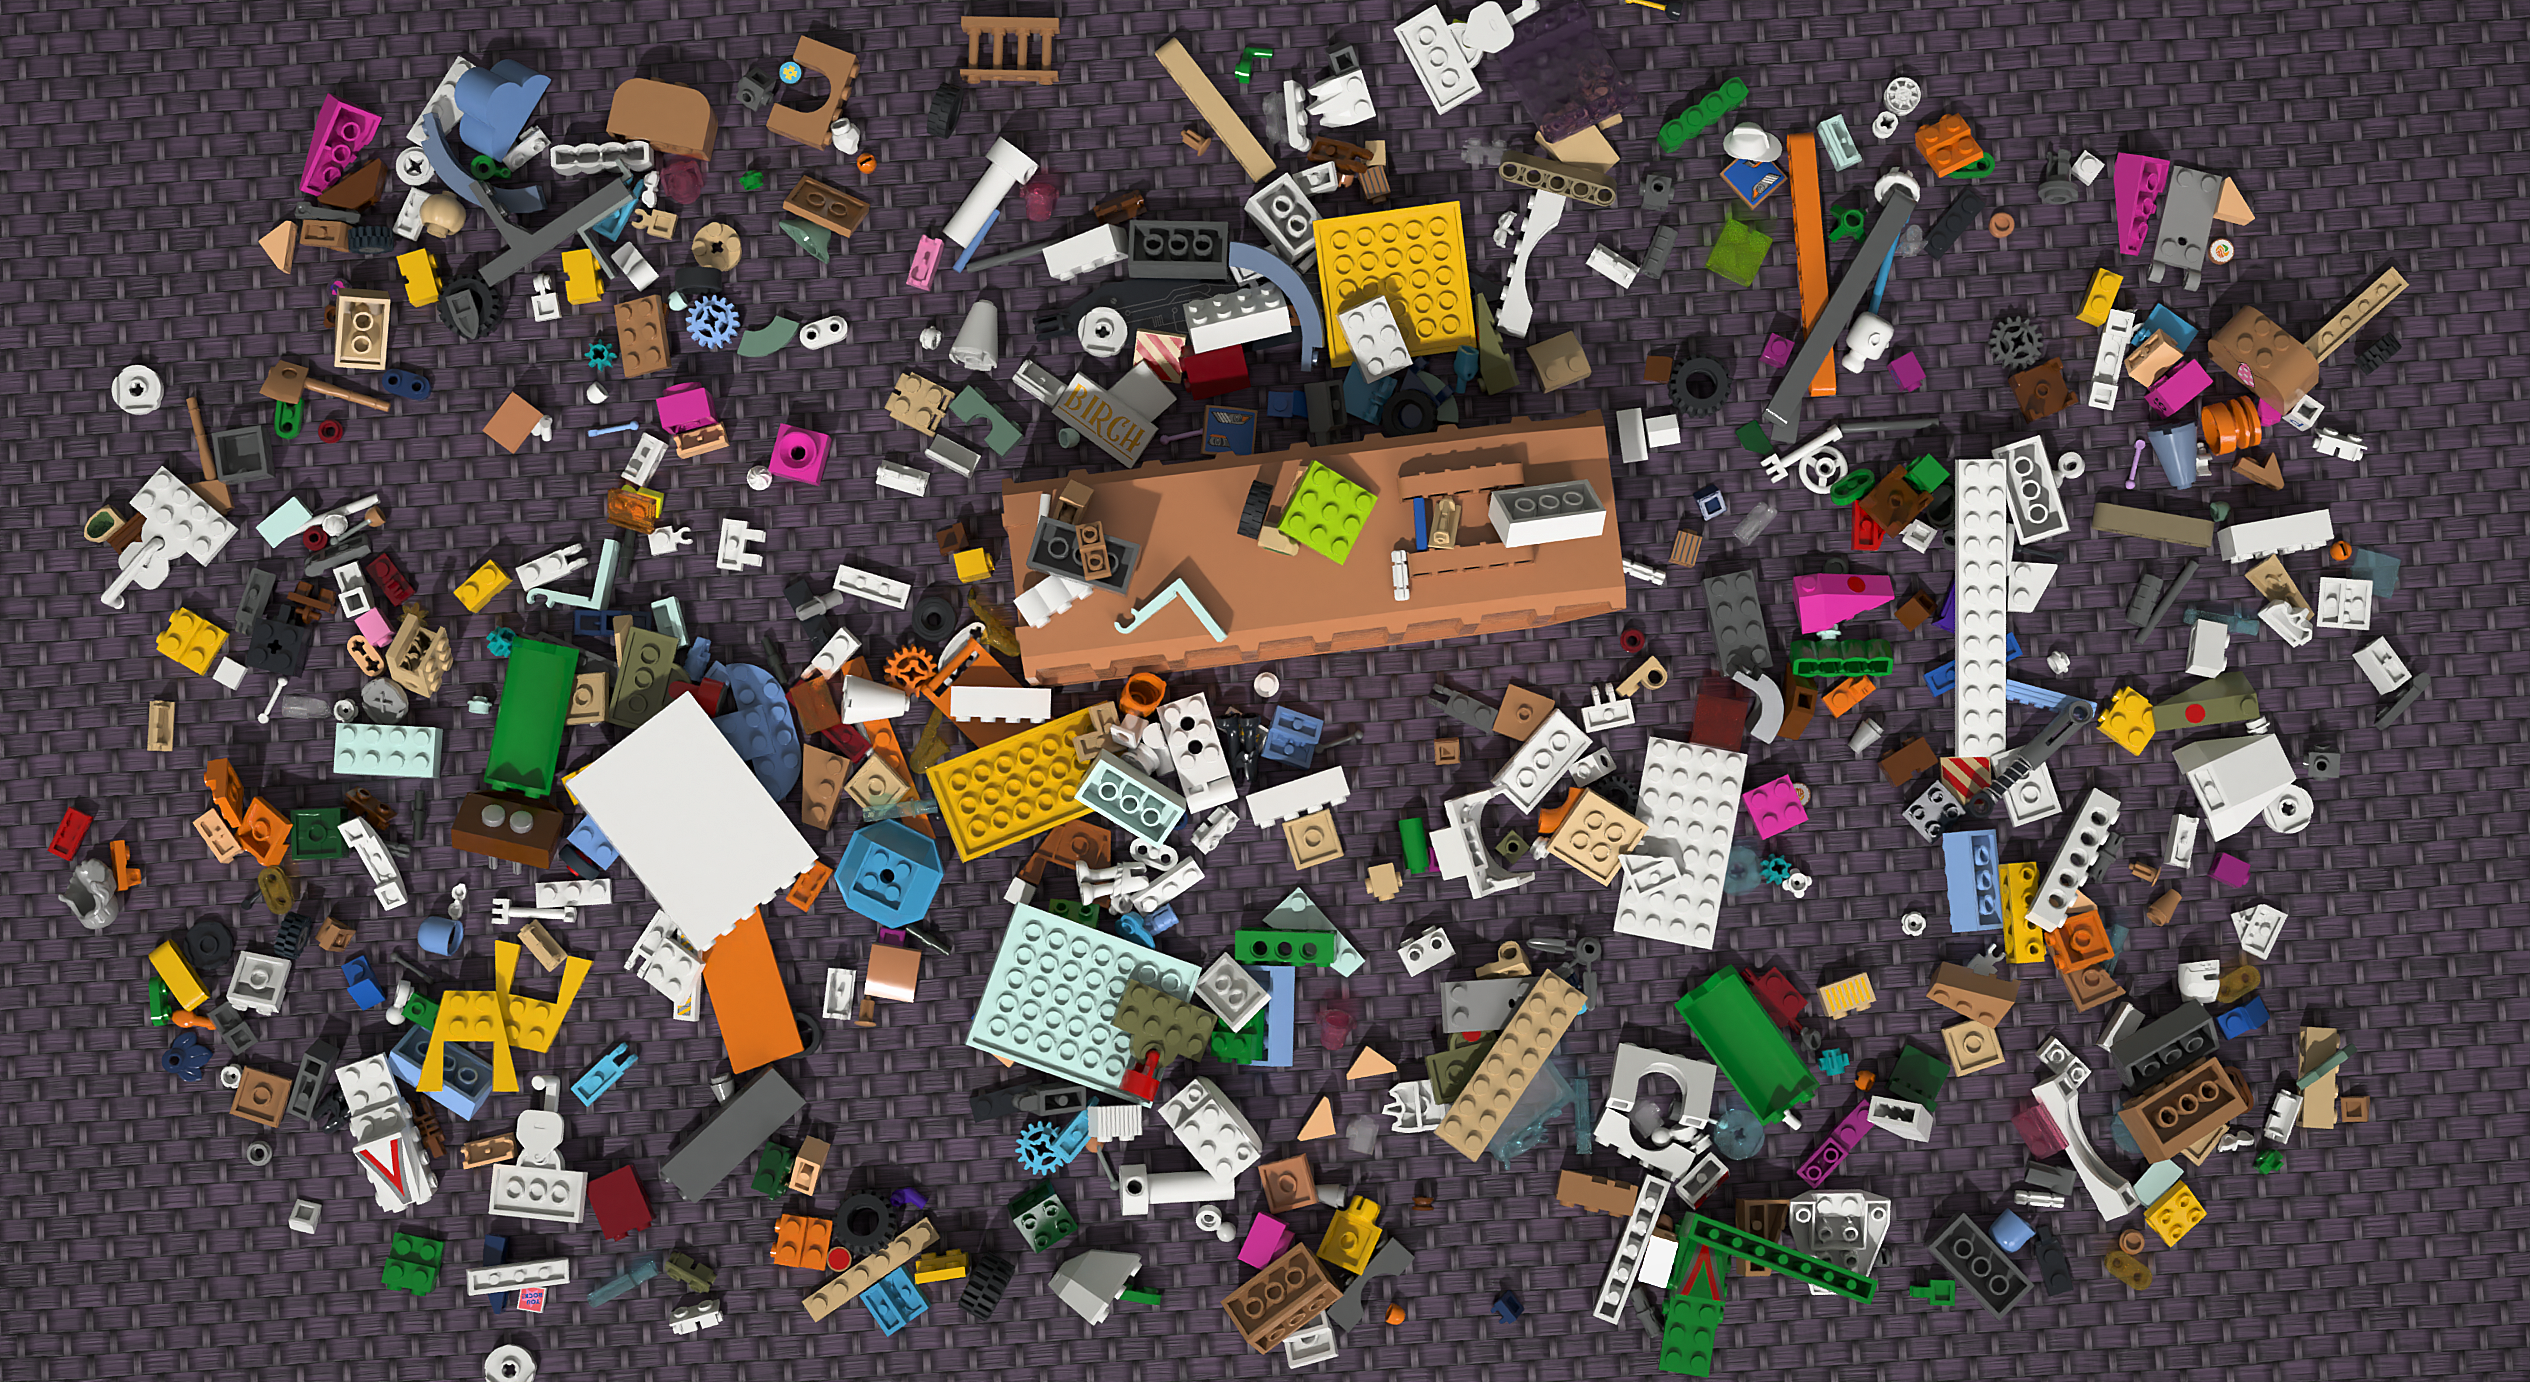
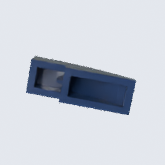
M574 610L572 636L615 637L613 618L614 616L632 615L633 626L651 630V612Z
M492 1232L485 1235L483 1267L515 1263L506 1261L511 1236ZM509 1291L488 1293L495 1314L500 1315L506 1311Z

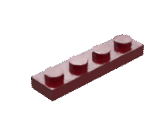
M800 679L784 696L855 764L873 747L850 724H843L841 715L803 679Z

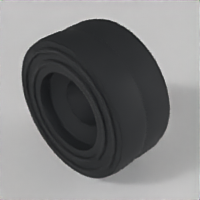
M928 597L921 600L915 606L912 612V626L915 632L924 640L940 642L949 638L955 631L957 615L952 605L946 600L939 597ZM931 613L940 614L941 623L938 626L933 627L928 624L927 619Z

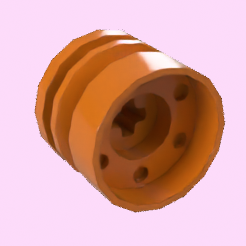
M2248 396L2238 397L2236 400H2228L2226 406L2220 402L2202 408L2201 423L2208 447L2215 456L2235 451L2236 445L2240 449L2248 448V445L2251 447L2260 444L2261 424L2256 408Z

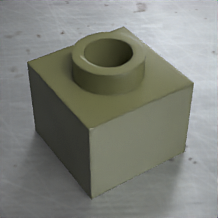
M1511 830L1494 849L1511 865H1514L1530 846ZM1510 843L1517 845L1515 852L1509 851L1508 845Z

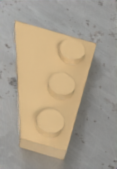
M2275 554L2251 568L2244 575L2270 602L2274 599L2283 600L2289 603L2292 608H2307L2310 612L2305 619L2308 621L2315 615Z

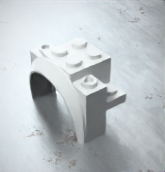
M1506 784L1444 801L1451 825L1429 833L1443 879L1448 880L1466 875L1473 899L1481 898L1495 891L1520 886L1535 879L1534 872L1512 873L1500 867L1492 859L1483 842L1480 827L1483 807L1495 795L1509 791Z
M1198 1075L1158 1110L1173 1128V1132L1222 1188L1261 1156L1262 1142L1254 1129L1226 1095L1206 1077Z

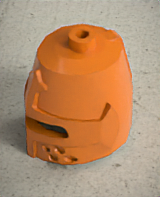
M1147 672L1137 673L1130 677L1121 692L1120 711L1124 715L1131 714L1140 718H1146L1155 711L1163 699L1166 682Z

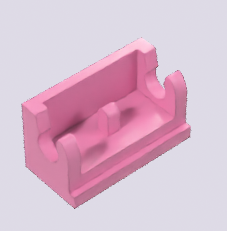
M922 235L906 284L930 291L945 246L942 240L937 238L932 240L927 238L926 235Z

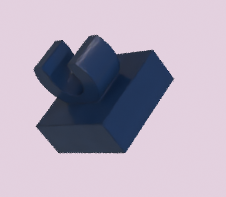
M1508 1290L1495 1302L1491 1313L1498 1310L1503 1316L1499 1323L1503 1324L1507 1321L1511 1324L1521 1315L1525 1308L1513 1293Z

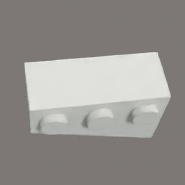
M1106 224L1042 250L1051 277L1066 281L1074 278L1075 274L1090 272L1097 267L1128 258L1129 241L1124 228Z

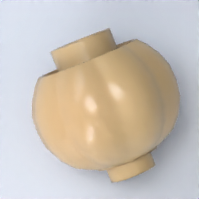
M443 191L442 194L429 196L422 203L419 211L422 224L427 227L429 234L446 238L447 234L454 235L464 226L466 210L456 199V194Z

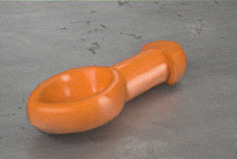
M179 1009L172 1013V1021L180 1027L188 1028L195 1025L206 1027L208 1030L216 1029L209 1018L197 1016L192 1010L188 1012L185 1009Z

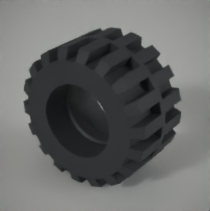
M468 274L467 277L459 275L456 281L453 278L448 281L450 285L448 287L444 285L441 289L444 291L443 295L439 294L437 298L440 301V304H437V310L441 313L439 317L444 322V325L458 336L469 339L454 322L446 300L448 296L469 289L472 295H480L483 301L482 310L478 315V332L473 340H478L479 336L488 337L490 330L494 333L497 330L494 326L497 323L501 325L502 319L500 315H504L505 309L502 308L504 301L499 296L501 295L494 286L489 287L484 278L476 277L473 274Z
M1700 353L1698 356L1692 354L1688 358L1681 360L1671 373L1667 389H1669L1668 396L1669 399L1673 400L1672 405L1674 408L1678 407L1681 414H1689L1688 417L1690 418L1698 416L1699 419L1708 415L1711 416L1719 411L1729 399L1728 397L1732 390L1730 388L1732 384V378H1729L1730 371L1728 368L1725 369L1723 367L1724 363L1721 360L1719 362L1716 361L1715 356L1707 357L1706 353ZM1694 373H1701L1709 377L1713 384L1712 395L1706 399L1693 397L1686 388L1688 376Z
M869 1189L867 1191L857 1190L856 1194L850 1192L847 1194L848 1198L846 1200L842 1198L839 1201L840 1207L834 1210L836 1217L832 1218V1223L835 1225L833 1231L837 1235L839 1242L853 1253L863 1254L864 1256H870V1253L876 1255L880 1253L879 1250L889 1248L887 1244L890 1241L894 1242L896 1239L894 1234L895 1232L898 1233L899 1230L897 1226L899 1217L896 1215L897 1211L891 1202L882 1194ZM865 1209L875 1210L879 1215V1223L876 1230L867 1236L856 1235L853 1230V1221L856 1215Z
M989 1251L985 1253L958 1301V1308L984 1322L988 1320L1015 1272V1265Z

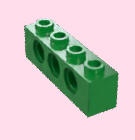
M1238 927L1235 930V960H1242V964L1247 965L1257 964V961H1266L1267 965H1281V962H1291V966H1305L1306 963H1315L1316 967H1330V963L1334 964L1337 960V930ZM1256 942H1265L1267 952L1258 951ZM1281 942H1288L1292 946V952H1283L1280 947ZM1305 943H1313L1317 948V952L1309 954L1305 950Z

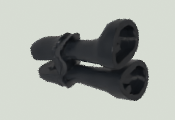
M1229 713L1216 716L1215 722L1217 727L1226 729L1228 735L1229 757L1227 758V765L1232 781L1234 783L1242 781L1243 767H1245L1247 782H1256L1259 774L1258 760L1260 755L1258 754L1259 747L1256 748V729L1261 723V715L1258 713H1244L1242 715L1240 713ZM1240 726L1243 728L1245 750H1243L1242 752L1240 744Z
M342 1088L339 1091L335 1089L332 1094H329L326 1100L312 1114L314 1121H318L332 1111L335 1117L321 1128L325 1134L336 1132L345 1126L352 1117Z

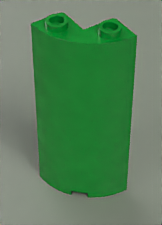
M514 636L484 782L492 784V789L507 791V787L525 791L524 796L539 798L540 794L550 795L579 649Z
M1732 964L1716 972L1706 982L1688 992L1674 1004L1763 1127L1770 1122L1776 1125L1787 1117L1785 1115L1787 1110L1800 1101L1805 1104L1816 1096L1813 1091L1821 1085Z

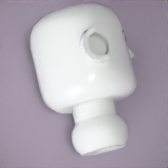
M1871 312L1861 313L1846 337L1847 345L1851 350L1843 356L1842 365L1855 373H1860L1864 369L1866 358L1872 360L1879 359L1884 349L1889 347V341L1894 334L1893 326Z

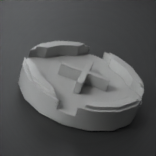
M377 677L364 686L361 694L364 700L362 702L363 709L373 721L378 724L394 725L405 717L408 712L409 703L406 693L398 683L386 677Z

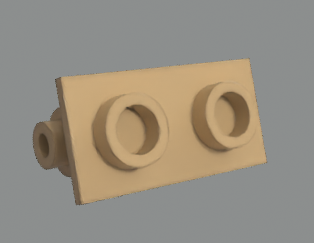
M1444 496L1440 503L1435 505L1428 547L1454 549L1461 506L1455 505L1451 496Z
M150 701L148 751H173L175 702Z
M537 919L530 924H526L517 935L549 972L568 957L567 953Z

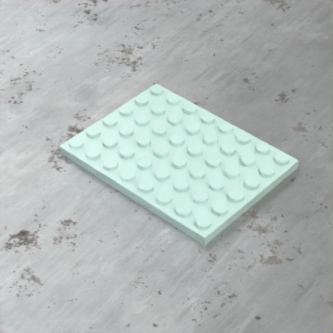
M1017 901L967 1034L965 1044L1151 1108L1153 1102L1148 1104L1119 1092L1120 1089L1118 1087L1125 1069L1132 1070L1135 1058L1129 1049L1132 1034L1111 1026V1020L1128 978L1189 1003L1202 968ZM1166 1067L1154 1069L1152 1078L1161 1081Z

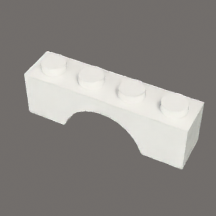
M1606 1106L1591 1132L1596 1135L1595 1141L1607 1147L1610 1143L1619 1147L1617 1152L1629 1159L1632 1155L1640 1158L1639 1164L1650 1170H1653L1654 1166L1663 1170L1661 1175L1675 1182L1676 1178L1682 1180L1685 1177L1696 1156L1695 1153L1672 1141L1667 1146L1656 1150H1647L1639 1147L1631 1137L1629 1119Z

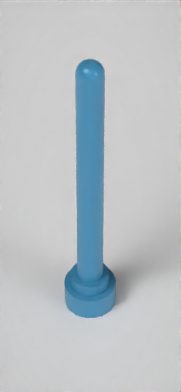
M1900 233L1880 266L1868 312L1877 315Z

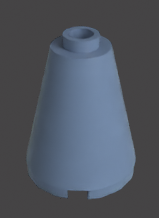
M2184 420L2178 424L2168 423L2149 429L2147 431L2148 438L2171 486H2177V490L2192 487V482L2196 481V420Z

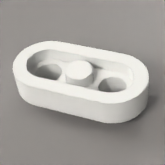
M831 316L804 326L800 332V340L806 348L814 350L842 341L846 338L849 328L843 318ZM834 324L839 325V330L836 332L831 331V327ZM810 332H815V339H808V334Z
M1137 838L1130 846L1131 856L1136 861L1143 862L1159 870L1168 871L1178 863L1176 851L1164 844L1158 849L1145 840ZM1142 845L1147 847V853L1144 855L1138 852V848ZM1162 855H1170V862L1163 863L1161 861Z

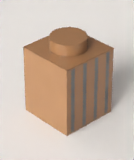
M1382 165L1369 168L1364 174L1358 173L1366 204L1373 203V206L1387 202L1386 198H1390L1391 191Z
M1685 528L1683 531H1678L1675 534L1668 562L1692 568L1695 565L1702 537L1697 536L1698 532Z

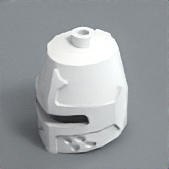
M2219 960L2178 964V984L2183 1002H2190L2196 998L2203 1006V1003L2215 1001L2220 987V980H2218V975L2220 974Z

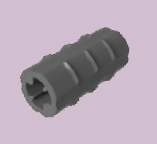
M1658 226L1652 243L1648 247L1646 257L1643 258L1644 261L1640 268L1641 273L1650 278L1660 279L1663 270L1666 268L1667 260L1670 258V253L1675 246V241L1678 237L1677 231L1667 226Z
M2143 574L2137 585L2136 592L2132 596L2133 599L2124 620L2138 627H2146L2152 610L2156 605L2158 595L2161 594L2160 590L2164 581L2155 576Z

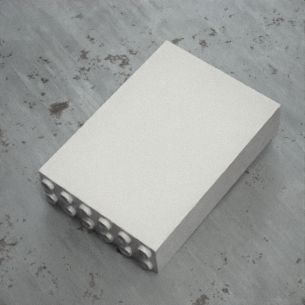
M689 691L685 692L565 784L567 789L696 951L702 949L705 952L716 943L714 938L719 934L726 936L737 927L734 924L740 918L742 920L748 919L756 912L754 907L760 902L767 904L777 896L774 891L780 887L786 889L796 881L794 877L799 872L805 874L816 865L814 862L818 858L816 853Z

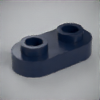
M390 369L382 377V385L385 390L398 396L423 401L432 393L431 382L421 375L399 369ZM393 377L398 378V382L395 385H391ZM417 383L421 384L419 391L414 390V386Z

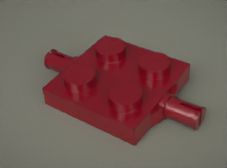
M1748 966L1744 968L1750 977L1743 970L1740 974L1750 983L1749 989L1777 1027L1781 1029L1789 1025L1797 1036L1800 1035L1801 1032L1795 1025L1800 1030H1802L1803 1026L1796 1017L1808 1002L1775 966L1758 977Z

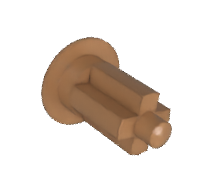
M1191 129L1181 131L1182 141L1197 150V156H1202L1208 149L1211 138L1204 139Z
M2138 861L2136 864L2130 863L2128 865V868L2133 870V875L2152 882L2151 887L2155 885L2161 872V866L2159 869H2155Z
M866 995L865 1000H861L859 1020L854 1021L856 1025L864 1027L876 1026V1023H873L875 1002L871 1000L872 996Z

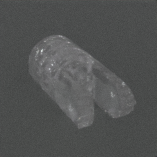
M1760 502L1732 532L1742 543L1749 546L1774 519L1777 511L1773 507H1768L1766 503Z
M285 695L282 702L283 717L301 719L327 718L332 713L326 701L312 699L311 697Z

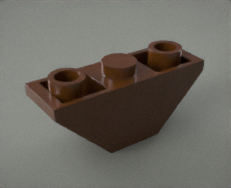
M380 158L371 159L358 172H351L344 176L342 182L336 186L332 185L322 191V195L317 197V199L323 205L331 206L335 209L344 211L345 209H352L362 213L380 201L388 167Z
M1791 663L1786 664L1781 691L1784 714L1782 724L1776 736L1798 740L1814 716L1818 689L1814 677L1804 678L1794 675Z

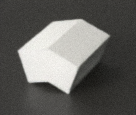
M1676 414L1645 419L1647 443L1650 448L1680 443Z

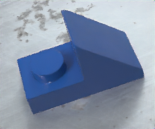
M1293 390V393L1269 391L1267 417L1309 420L1305 392Z
M366 955L341 966L350 985L347 991L363 1011L387 1000Z
M2256 996L2214 1017L2224 1039L2230 1040L2249 1029L2255 1030L2270 1019V1016L2260 997Z

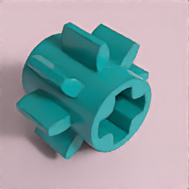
M599 339L597 345L590 343V352L585 353L586 357L592 359L588 365L594 367L597 364L601 372H603L605 366L612 368V358H617L616 354L610 352L614 346L608 344L605 347L601 339ZM600 351L605 356L602 360L597 355Z
M497 626L486 637L487 640L491 641L487 648L495 656L504 655L507 658L511 652L513 638L518 636L510 628Z
M1770 854L1768 856L1769 862L1767 860L1760 862L1763 866V871L1759 875H1764L1767 879V884L1775 880V883L1780 885L1782 878L1787 879L1790 877L1787 870L1791 864H1787L1784 861V855L1775 859V855ZM1772 867L1778 868L1779 872L1773 871Z
M1840 1048L1822 1051L1823 1058L1817 1059L1819 1069L1821 1071L1826 1070L1827 1076L1845 1073L1844 1066L1850 1065L1848 1053L1841 1054Z

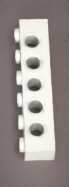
M2096 788L2087 794L2024 917L2025 919L2050 933L2055 928L2063 926L2068 917L2065 911L2068 906H2073L2078 897V894L2075 893L2078 886L2082 887L2089 876V873L2086 872L2088 866H2093L2099 856V853L2096 851L2100 844L2103 845L2110 834L2107 831L2109 825H2113L2120 815L2117 809L2121 802ZM2091 816L2097 817L2100 824L2094 823ZM2081 836L2086 837L2089 840L2090 845L2084 844L2081 840ZM2070 857H2075L2079 861V866L2074 865ZM2060 877L2065 878L2069 886H2064L2060 881ZM2049 898L2055 899L2058 907L2052 906Z
M1648 1173L1645 1174L1636 1197L1633 1216L1628 1218L1592 1311L1593 1316L1617 1325L1671 1185L1670 1182Z

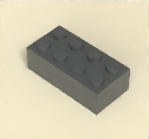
M1130 220L1128 251L1130 278H1228V222Z
M1040 516L1026 562L1028 569L1127 598L1142 550L1141 545L1104 534L1112 576L1086 581L1076 534V525Z
M1752 570L1703 579L1700 585L1720 678L1729 677L1725 670L1730 662L1737 666L1740 663L1744 664L1751 670H1753L1755 665L1761 669L1772 667L1773 664Z
M2195 998L2171 1013L2161 1016L2148 1026L2140 1028L2125 1039L2117 1041L2109 1049L2118 1077L2133 1096H2136L2164 1080V1078L2172 1073L2180 1071L2195 1060L2220 1048L2212 1017Z
M1957 1211L1923 1244L1966 1291L1998 1321L2035 1286L1964 1212Z

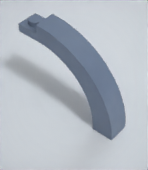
M430 112L422 115L424 119L422 128L425 135H429L430 139L421 141V144L431 166L439 177L457 194L483 207L468 186L479 179L470 174L453 155L446 140L438 113ZM535 185L514 190L493 186L497 192L494 197L498 203L503 202L510 213H533L548 210L542 186Z
M1230 241L1229 267L1245 268L1262 274L1278 285L1292 302L1300 320L1303 336L1301 371L1311 372L1314 370V366H1318L1319 351H1315V347L1322 348L1325 346V330L1319 304L1309 284L1290 263L1274 252L1251 243Z

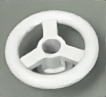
M1823 445L1801 458L1799 475L1804 485L1811 491L1828 494L1832 485L1826 486L1827 478L1834 474L1836 467L1840 466V475L1836 481L1838 482L1847 476L1848 466L1845 457L1840 451L1831 446ZM1817 453H1829L1836 460L1822 458L1817 461L1812 456ZM1807 464L1815 468V472L1819 476L1818 485L1812 483L1808 478L1806 472ZM1821 465L1827 466V473H1823L1820 470Z

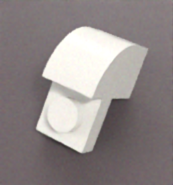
M358 561L333 569L342 592L338 596L347 618L374 608V597L370 584L366 582Z

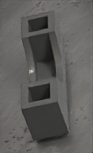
M1393 1236L1389 1239L1384 1237L1375 1247L1378 1251L1372 1258H1369L1362 1276L1351 1274L1342 1284L1345 1288L1342 1291L1344 1296L1326 1309V1313L1348 1333L1365 1315L1361 1305V1292L1365 1283L1378 1274L1388 1273L1399 1276L1415 1258Z

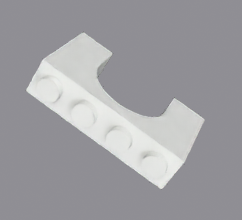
M1619 1043L1614 1056L1606 1107L1630 1112L1635 1103L1639 1078L1647 1073L1661 1072L1674 1078L1682 1090L1683 1100L1679 1124L1704 1129L1709 1118L1717 1066L1705 1060L1695 1061L1686 1059L1685 1056L1680 1054L1669 1055L1654 1048L1644 1049L1639 1048L1633 1043Z

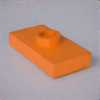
M816 859L814 860L816 865L805 874L801 873L786 897V901L806 913L833 873V869Z

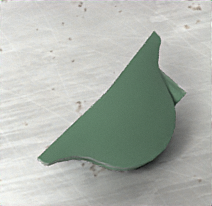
M798 216L795 220H781L779 222V226L802 248L824 263H829L827 249L831 243L830 229L801 216Z

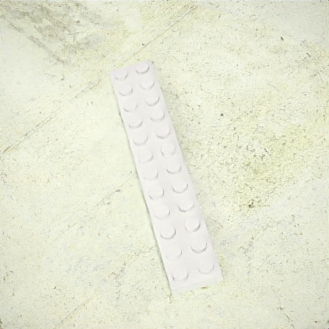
M2006 459L1955 460V757H1991L2006 752Z

